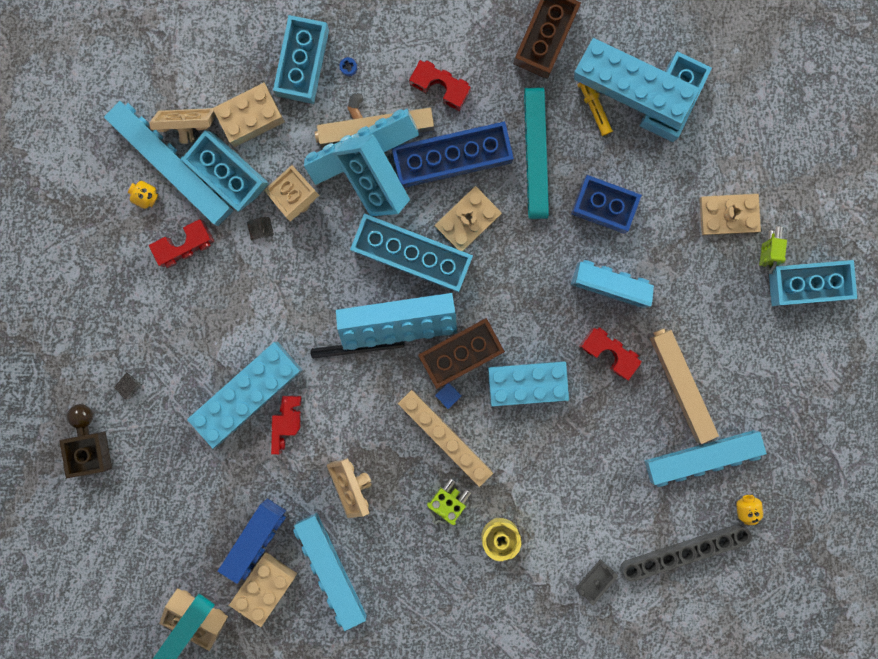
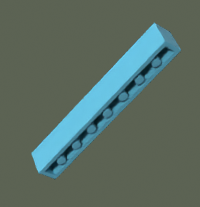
M119 101L104 118L214 225L219 226L234 211L230 204L224 198H221L213 188L207 185L202 178L181 160L184 156L180 158L176 154L177 149L170 143L166 145L162 141L164 137L157 130L152 131L148 127L150 124L144 117H137L135 115L136 110L129 103L125 105Z

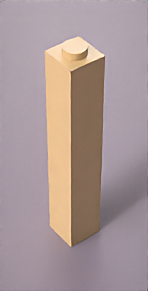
M431 107L409 111L419 133L434 131ZM393 113L317 125L318 131H315L316 143H320L322 148L330 143L335 144L344 136H352L359 129L365 126L370 127L381 118L387 119L391 117Z
M663 328L654 332L655 336L651 337L650 340L695 441L703 444L719 437L672 330L665 331Z

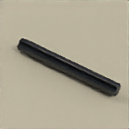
M405 341L395 342L394 344H380L374 347H360L354 350H343L342 345L312 348L310 353L314 359L404 348Z

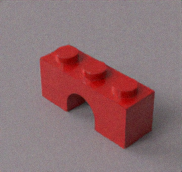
M422 60L418 62L409 79L410 86L425 94L432 85H442L446 89L443 103L459 112L471 90L468 82L463 79L457 80L453 78L452 74L446 70H438L433 63L427 60L425 62Z
M199 219L183 227L186 233V241L179 247H176L171 238L166 236L149 244L148 246L158 266L170 268L176 265V261L181 258L184 260L194 255L193 252L199 249L203 251L211 247L210 244L215 241L205 221Z
M599 327L598 329L592 328L579 347L594 358H598L602 351L610 350L615 358L610 370L624 380L629 381L642 363L638 359L639 355L632 350L626 351L622 348L623 344L614 338L612 341L607 337L608 333Z

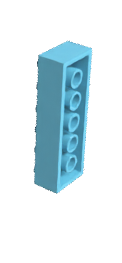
M595 38L590 42L574 72V80L677 130L680 129L700 91V88Z
M367 214L363 215L350 248L356 254L457 293L460 291L473 255Z
M452 293L336 310L337 330L343 350L374 347L380 344H394L401 341L409 342L421 338L430 339L435 336H450L458 333Z
M273 342L187 420L213 449L226 440L300 374L303 369L278 342Z

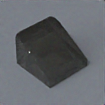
M260 217L247 222L251 241L274 235L269 217Z
M126 372L114 388L127 400L133 396L142 384Z

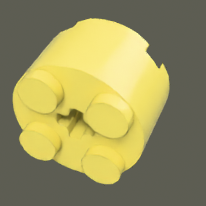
M494 518L483 528L481 535L482 545L490 558L496 561L512 559L518 554L521 548V536L513 522L504 518ZM502 536H504L505 541H500V543H498L497 538H501Z

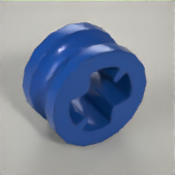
M346 57L341 60L339 66L345 76H352L357 72V64L354 59ZM349 62L350 65H354L351 67V71L343 69V67H346L345 63Z

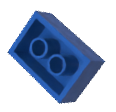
M586 175L581 184L571 215L625 234L629 231L642 195Z

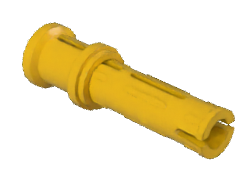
M578 83L577 86L581 88L585 97L584 102L589 104L601 136L613 132L600 103V93L582 83Z

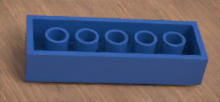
M505 121L392 148L398 178L403 188L512 164L514 160Z

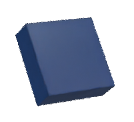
M447 383L435 396L449 409L462 395L450 383Z

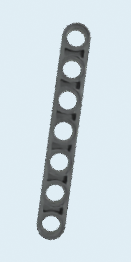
M733 525L625 560L620 566V571L628 581H637L745 546L751 542L752 534L741 525ZM743 531V537L737 539L738 532ZM725 537L724 544L719 545V539ZM703 543H707V548L704 551H700V546ZM689 549V554L682 557V551ZM666 555H671L670 561L664 563V557ZM653 561V565L646 569L645 563ZM629 567H635L632 574H626Z

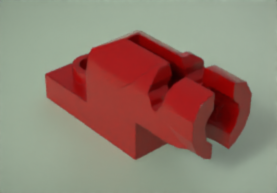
M282 396L279 411L281 414L272 415L271 454L279 455L282 453V450H285V438H282V435L298 434L301 411H296L294 407L301 405V396Z

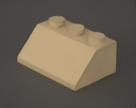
M177 588L166 604L159 624L173 630L195 598L189 592ZM213 608L190 641L210 651L228 616L222 610Z

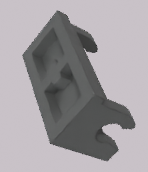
M600 559L576 586V589L590 604L594 605L619 576Z

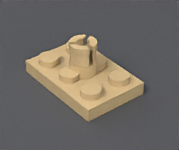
M213 108L158 111L149 124L151 130H157L158 132L177 129L179 142L188 144V140L190 143L195 141L193 128H196V130L208 129L216 114Z
M293 165L264 190L289 221H292L300 213L307 211L310 204L319 196Z
M475 186L434 226L457 250L464 251L502 213Z
M759 194L700 197L702 235L761 232Z
M348 459L327 464L347 518L363 517L370 514L368 502L361 493V490L371 487V479L368 474L362 473L355 477L354 467Z

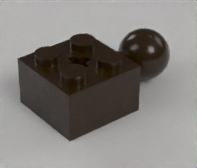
M84 404L74 405L67 413V420L72 427L76 428L77 436L59 440L66 479L112 469L106 431L89 434L88 426L93 420L92 410Z

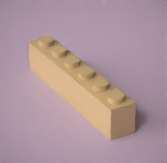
M413 389L398 402L401 408L479 487L493 474L492 470Z

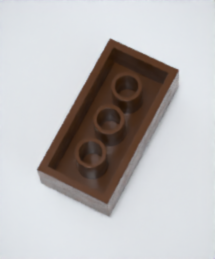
M540 0L517 51L513 65L548 80L581 2L577 0Z
M485 318L420 353L418 356L435 388L438 389L501 355L505 351L489 321Z

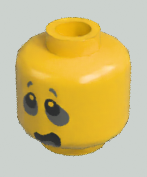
M142 180L137 182V184L132 183L128 190L130 202L143 209L152 208L159 195L156 193V187Z
M744 495L737 501V516L740 521L746 525H756L762 520L763 507L761 500L753 495Z

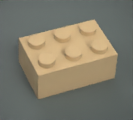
M265 83L213 108L230 144L234 147L285 123Z
M265 552L229 606L259 627H262L297 573Z

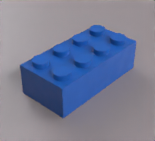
M268 498L264 500L217 572L236 584L241 579L245 581L255 567L252 563L256 564L265 551L263 546L267 547L276 534L273 531H277L286 519L283 516L286 510Z

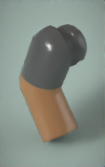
M360 93L352 94L349 99L347 109L353 119L363 118L358 110L359 104L363 101V96Z

